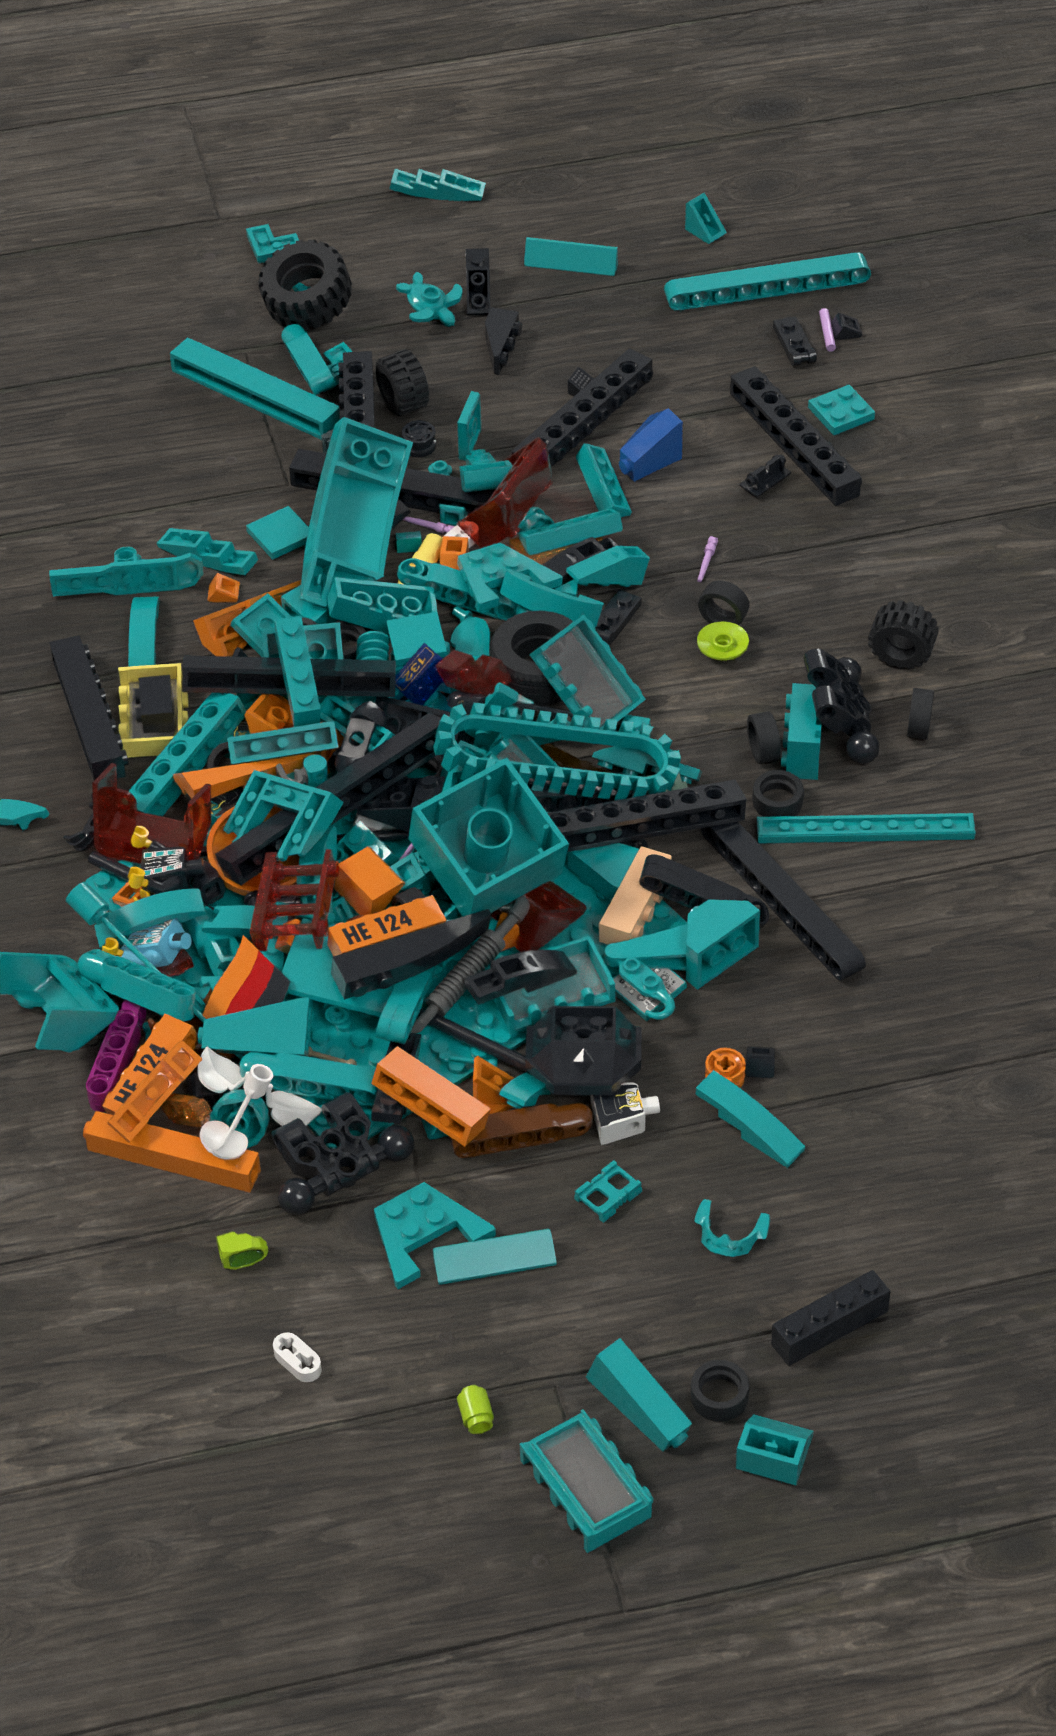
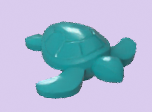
M415 272L412 284L399 283L396 285L397 291L407 294L409 304L416 311L409 314V319L412 321L429 322L433 319H439L446 327L455 324V316L447 308L460 302L462 287L459 284H455L453 289L445 295L438 287L423 283L422 274Z

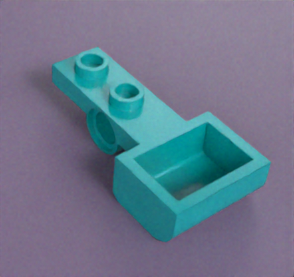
M484 449L473 450L471 455H465L466 465L459 466L461 485L464 492L515 486L514 470L510 461L496 462L489 452L486 453Z

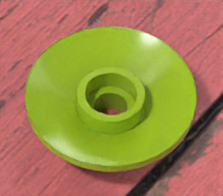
M715 622L701 629L697 637V645L704 655L712 659L731 660L741 656L747 650L749 637L747 632L737 624Z

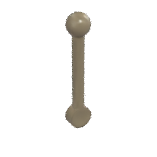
M309 1046L308 1057L313 1056L324 1060L357 1065L354 1059L344 1060L312 1051V1048Z

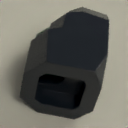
M204 860L205 874L191 876L190 889H199L203 902L205 904H213L223 898L226 888L218 871Z

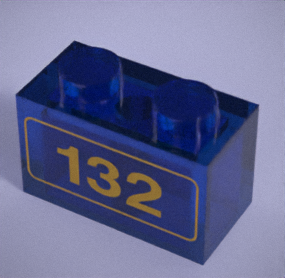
M423 643L396 675L395 687L413 703L424 705L454 668L427 644Z

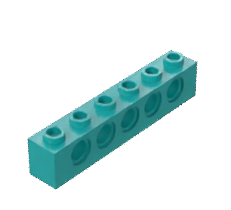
M211 693L204 700L201 706L120 801L130 820L150 828L157 824L182 793V790L173 778V774L201 770L208 762L213 749L224 743L227 737L245 718L246 709L239 696L231 693Z

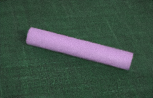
M823 308L819 311L826 349L832 352L836 349L829 311Z

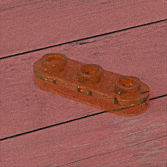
M171 1093L161 1105L166 1116L175 1124L201 1127L210 1121L209 1114L211 1113V1108L203 1098L199 1099L195 1096Z

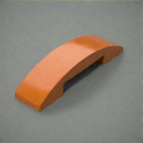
M180 1040L133 1091L107 1124L128 1143L131 1142L150 1117L203 1059L183 1040Z

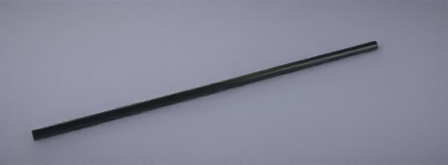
M96 851L89 855L88 862L127 882L129 881L127 876L130 867ZM204 903V906H208L209 908L214 910V907ZM421 1008L418 1017L425 1011L426 1008ZM436 1014L427 1024L520 1070L530 1073L525 1069L524 1055L443 1016Z

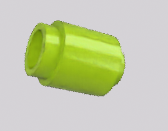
M470 1385L462 1389L461 1393L457 1396V1402L464 1426L472 1434H480L490 1430L493 1426L494 1415L486 1389L477 1385Z

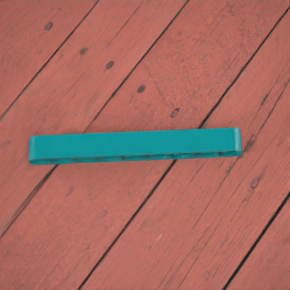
M849 253L673 279L665 284L664 292L671 309L686 310L861 284L871 277V270L863 254Z

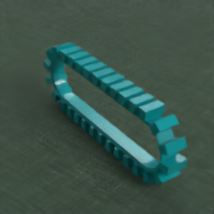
M473 703L470 715H466L467 713L462 704L452 707L449 717L444 714L439 722L433 746L435 755L445 754L441 766L448 772L456 767L457 764L464 768L460 778L463 781L472 777L475 772H481L501 761L476 757L460 748L455 740V735L466 729L635 748L648 753L655 759L660 770L657 774L649 777L510 761L526 784H528L529 778L533 779L531 790L543 791L547 780L550 781L548 792L559 793L564 782L567 783L565 794L576 795L581 784L583 785L581 796L593 797L596 786L600 787L598 798L609 799L613 788H615V800L627 799L630 790L633 791L632 798L644 796L648 790L649 794L666 792V789L671 791L679 774L680 768L678 766L681 761L679 750L668 752L672 740L664 734L656 742L650 738L653 727L646 724L642 725L639 734L632 733L634 722L623 721L618 732L615 731L617 720L606 719L601 730L599 729L601 718L590 717L585 728L582 727L584 716L573 715L570 726L566 725L568 714L557 713L552 724L549 723L551 712L540 711L537 722L533 721L535 710L523 709L519 720L516 719L518 708L507 707L502 718L499 717L501 706L490 705L486 716L483 715L485 704Z

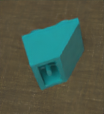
M753 1415L745 1423L737 1446L736 1469L797 1485L814 1431Z

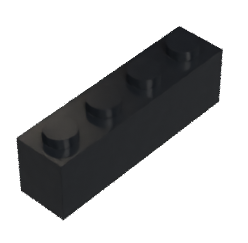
M871 1270L772 1324L771 1345L789 1367L889 1311L891 1291L875 1271Z

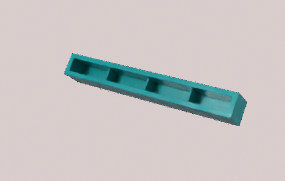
M188 337L170 352L173 372L324 441V435L332 432L334 425L340 420V406Z

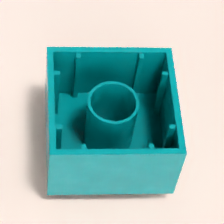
M508 758L414 807L408 838L462 916L489 909L492 913L562 874L569 846L568 841Z

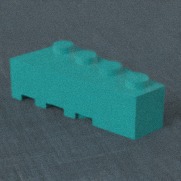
M335 577L327 597L330 617L389 634L387 620L437 612L434 587Z
M793 683L792 694L786 695V709L790 710V713H785L784 728L789 729V731L783 733V747L787 748V751H782L781 767H786L787 772L796 775L799 779L818 780L822 722L816 717L812 700V692L816 687L813 684Z

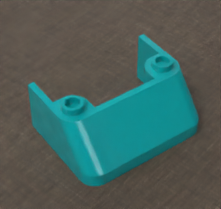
M0 952V994L12 995L18 1001V1004L24 1008L41 1007L47 1013L35 1045L38 1050H62L64 1052L79 1050L115 1020L119 1010L118 1006L97 983L81 975L75 960L67 956L54 954Z

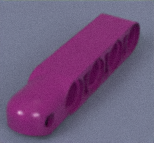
M124 999L115 1020L109 1025L86 1082L89 1105L94 1111L105 1112L102 1106L105 1098L119 1082L122 1072L131 1064L141 1039V1029L146 1019V1008Z

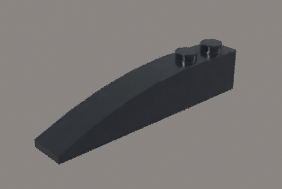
M489 909L334 956L332 957L331 975L344 1000L351 997H361L367 992L377 989L389 988L393 984L416 976L442 963L470 945L489 929L491 912Z

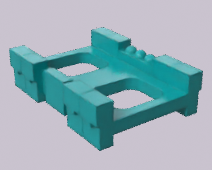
M613 1160L601 1170V1174H598L591 1180V1183L587 1181L575 1190L574 1199L577 1202L582 1201L599 1215V1220L604 1223L616 1213V1209L619 1206H622L627 1200L630 1202L642 1192L641 1182L639 1180L636 1181ZM620 1174L630 1183L618 1190L608 1180L614 1175ZM594 1191H600L608 1200L601 1206H595L587 1197Z

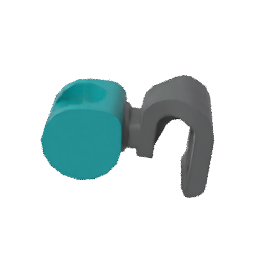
M320 755L306 757L303 762V768L301 770L294 769L295 780L287 777L282 765L279 763L276 765L277 777L301 784L306 783L308 786L315 788L328 779L327 761Z

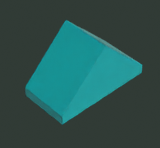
M704 192L686 203L685 230L710 244L727 232Z

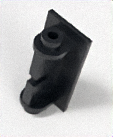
M782 454L774 455L766 463V466L762 465L754 472L748 473L747 478L739 486L754 496L759 497L791 474V471L785 468V456Z

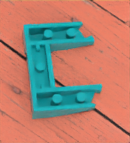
M254 770L223 830L227 834L232 832L236 834L237 837L232 841L233 843L260 825L273 806L298 813L276 856V859L279 861H286L288 856L298 854L300 857H303L308 853L333 822L344 802L331 792Z
M251 905L216 906L213 912L217 916L212 923L208 921L204 923L202 932L231 935L240 938L244 935L247 939H253L254 946L282 973L284 952L276 949L275 945L283 923L288 922V909ZM201 976L199 984L201 988L210 986L213 991L222 976Z

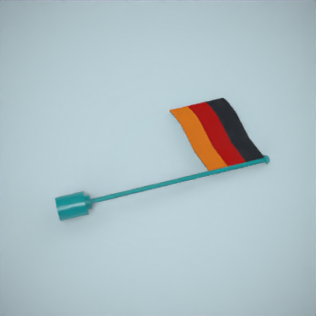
M82 882L71 890L66 897V903L88 925L95 923L99 925L103 922L149 969L161 973L107 919L109 904L86 882ZM243 935L234 959L214 987L203 1014L195 1006L194 1014L204 1023V1019L284 1002L291 982ZM235 1054L240 1060L244 1056L242 1054Z

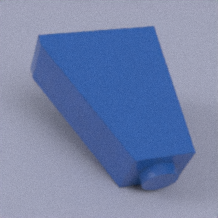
M669 408L650 415L620 449L619 467L622 473L627 474L633 481H636L682 459L683 422Z

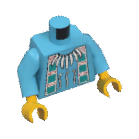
M140 889L142 899L150 896L149 892ZM178 918L137 931L128 938L155 967L170 965L181 949H188L191 945V936L183 930L182 923L179 922ZM106 938L102 951L147 967L125 944L120 950L119 943L115 938Z

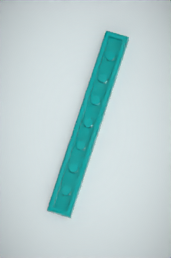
M973 813L757 817L758 843L974 840L976 834Z

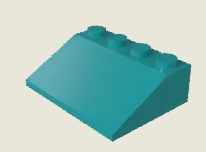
M303 918L282 970V974L291 982L288 994L307 997L311 1000L380 1017L395 984L386 989L367 992L361 997H351L344 1000L331 975L332 957L334 956L328 947V928L333 925L321 923L314 919Z

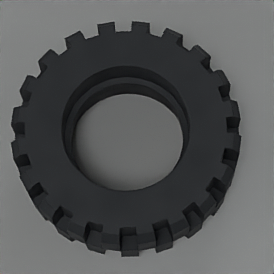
M309 239L308 242L299 240L292 245L288 243L280 251L277 249L273 252V257H268L265 261V267H262L259 273L258 287L269 315L281 326L299 324L304 330H308L311 327H314V329L320 328L321 324H329L333 321V317H338L343 312L342 308H346L350 301L352 282L346 265L338 250L322 241L317 243L316 240ZM313 278L320 279L317 284L307 290L299 292L290 291L301 281Z

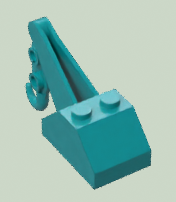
M707 900L700 906H695L688 913V921L685 925L607 945L605 948V962L611 967H619L620 976L643 996L662 1002L665 1005L663 1011L656 1013L646 1010L645 1014L652 1019H665L673 1013L675 1002L667 992L663 980L651 969L670 968L671 970H686V981L698 990L759 947L760 910L749 901Z

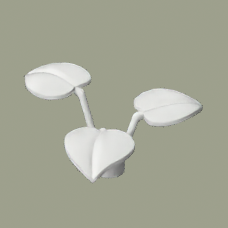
M208 1046L200 1056L203 1060L197 1066L199 1080L206 1088L216 1093H222L227 1089L230 1091L237 1090L243 1085L246 1094L230 1127L221 1121H208L201 1128L199 1136L203 1146L208 1152L220 1159H236L246 1151L248 1139L243 1133L235 1131L251 1098L258 1099L266 1093V1105L272 1108L271 1116L282 1126L296 1118H300L307 1126L322 1111V1108L292 1093L284 1091L271 1093L273 1085L270 1082L273 1078V1073L265 1065H253L250 1072L247 1071L242 1078L238 1065L216 1054Z

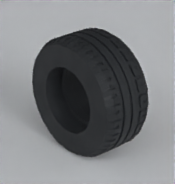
M541 610L524 612L507 619L496 629L489 644V657L494 685L496 686L497 683L501 682L517 691L518 694L531 700L534 704L548 706L562 702L563 700L536 663L523 658L530 656L529 654L573 621L564 615ZM570 632L544 653L554 657V659L550 660L552 664L555 662L560 664L562 671L559 672L568 685L574 684L578 691L587 679L588 656Z

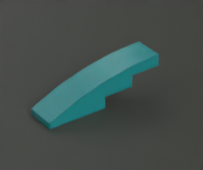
M395 169L389 189L437 200L477 201L482 199L486 183L442 169L441 175L418 169L417 175Z
M169 528L157 542L159 548L171 554L181 556L192 553L202 558L204 567L228 573L246 575L258 561L255 552L235 550L232 542L212 540L210 533L205 531Z
M715 1070L696 1087V1095L719 1109L718 1117L741 1131V1139L788 1168L805 1150V1145L784 1124L750 1095Z

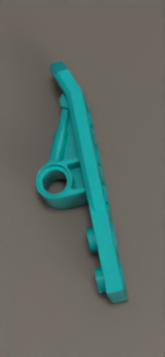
M132 547L117 549L114 553V562L108 565L49 570L53 597L100 592L125 595L181 590L194 586L204 574L202 558L195 554L188 553L171 558L142 559L137 554L136 549Z

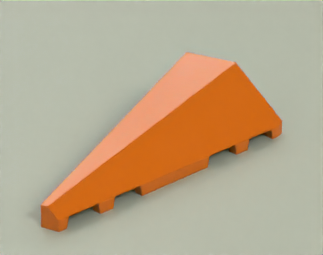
M301 580L267 593L282 607L281 596L300 586ZM267 593L193 620L202 645L215 656L232 657L237 647L243 649L247 642L230 624L234 618Z
M314 752L173 774V778L184 795L188 794L194 804L197 805L240 786L244 790L254 770L277 776L276 765L280 763L287 775L294 772V769L303 768V762L306 757L317 754Z

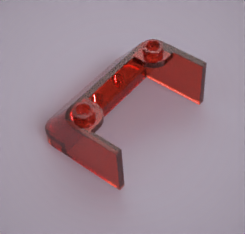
M537 437L503 460H509L513 466L490 499L458 521L457 525L480 548L497 544L507 537L509 539L513 538L520 530L519 524L539 495L546 491L553 483L551 481L553 473L547 444L540 437Z
M111 763L92 783L94 845L99 853L107 857L141 864L142 849L147 847H134L131 843V838L135 827L143 826L149 832L147 839H155L167 847H184L189 860L199 859L211 825V784H205L188 802V810L185 812L184 821L137 811V801L134 795L127 790L117 788L116 764Z

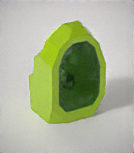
M235 1232L216 1236L223 1268L236 1270L248 1267L263 1260L268 1254L267 1243L262 1237L251 1236L247 1233L236 1234Z

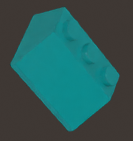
M340 622L304 625L310 659H343ZM275 628L261 629L264 657L280 658Z

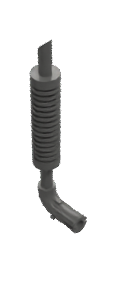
M522 895L499 908L501 912L508 914L506 919L495 931L487 929L453 969L450 970L446 977L443 978L439 985L436 986L432 993L427 996L425 1003L428 1007L415 1021L411 1030L412 1033L421 1032L436 1014L445 1016L464 992L467 991L465 978L483 972L491 961L504 949L506 944L503 938L516 923H521L528 914L530 904L526 895Z

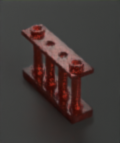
M331 849L325 851L323 864L284 866L283 863H280L277 852L266 853L250 928L253 945L259 951H267L269 939H272L273 936L313 935L316 949H322L324 937L328 936L327 918L335 877H339V863L337 860H334ZM321 875L318 884L280 885L281 880H284L285 877ZM317 895L316 903L276 905L277 900L282 896ZM313 915L312 923L272 925L273 919H276L277 916Z

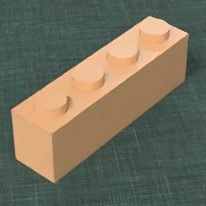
M640 847L599 923V942L609 945L643 935L644 925L646 922L651 921L656 902L660 903L663 898L644 889L639 883L645 859L648 855L657 854L672 860L671 855Z

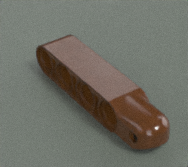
M573 1103L562 1106L544 1104L489 1114L485 1128L466 1146L451 1138L454 1153L457 1157L469 1158L582 1136L588 1132L593 1124V1113L587 1105Z

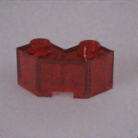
M453 650L435 665L447 687L463 692L489 695L493 694L497 683L501 682L507 685L512 681L502 660L487 655H482L475 661L472 655Z

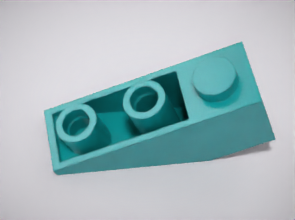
M614 546L568 567L566 572L580 585H588L589 583H597L602 586L619 584L624 587L642 585L650 557L638 546Z

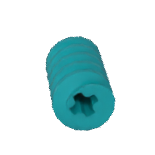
M369 631L360 635L357 639L356 660H389L388 644L390 643V637L380 631Z

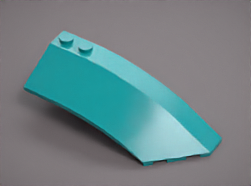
M343 417L334 425L308 530L300 600L324 608L328 606L327 597L335 577L376 581L384 577L394 514L413 442Z

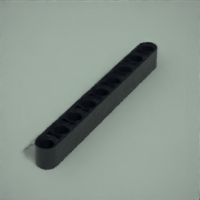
M739 822L700 828L703 836L837 980L842 981L866 967L865 958L861 951Z

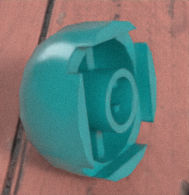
M244 1089L225 1093L214 1105L209 1120L221 1121L230 1127L246 1097ZM261 1097L258 1099L251 1098L235 1131L241 1132L247 1137V1148L255 1146L260 1142L269 1124V1110Z

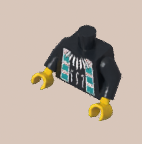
M135 827L131 838L132 845L136 848H142L143 846L147 848L142 849L141 868L131 867L127 877L132 888L138 889L142 887L143 890L150 893V896L169 891L190 889L191 876L205 874L203 858L189 860L184 847H167L155 839L149 840L147 839L149 832L145 827Z

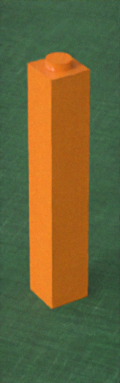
M99 1111L94 1113L91 1121L86 1122L83 1130V1137L86 1138L88 1151L249 1193L261 1171L258 1152L246 1150L242 1156L236 1159H220L206 1150L200 1137L145 1124L131 1142L128 1143L107 1124L113 1115Z

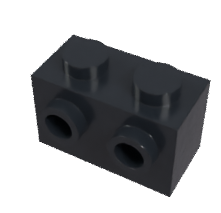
M170 675L139 678V689H134L136 705L140 704V707L135 709L137 723H142L143 733L174 731L175 721Z

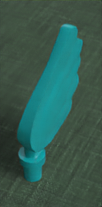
M456 606L452 614L460 619L461 623L455 628L450 639L451 646L455 648L456 656L470 653L489 658L490 661V631L488 624L484 619L473 617V613L469 610L465 611Z

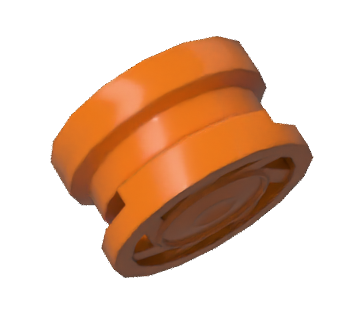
M718 1048L707 1056L705 1078L715 1070L741 1088L745 1081L746 1064L745 1058L740 1052L731 1048Z

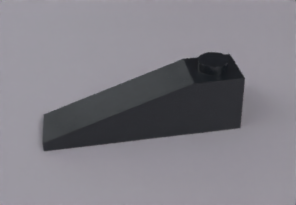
M376 697L375 704L386 714L383 727L394 735L401 732L402 727L410 726L428 713L440 718L444 714L449 717L451 713L450 711L390 697ZM465 730L455 735L457 744L462 740L474 745L475 738L465 733Z

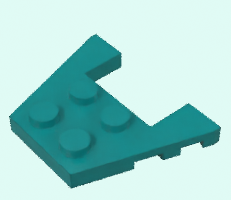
M502 543L459 555L457 560L465 583L469 585L471 598L475 599V607L478 612L498 606L499 597L491 589L502 585L507 569L532 577V582L549 588L562 585L563 577L560 574Z
M501 682L497 683L493 694H489L485 698L483 715L487 716L490 705L501 706L499 717L503 718L506 708L517 702L518 692ZM517 713L516 719L520 720L521 715ZM567 721L566 725L570 726L571 722ZM477 729L465 730V733L489 746L493 744L501 733ZM530 736L538 745L560 740ZM508 747L503 751V754L512 753Z
M425 1182L374 1208V1216L397 1289L421 1277L420 1269L409 1257L408 1253L457 1227L468 1242L490 1239L496 1236V1228Z

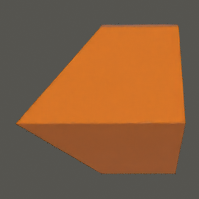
M475 1057L473 1097L491 1108L489 1114L504 1112L513 1108V1106L507 1104L508 1099L499 1095V1093L514 1077L481 1057Z

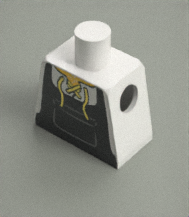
M636 1083L621 1084V1088L613 1095H590V1103L601 1145L643 1133L645 1131V1115L660 1113L658 1097L641 1098Z

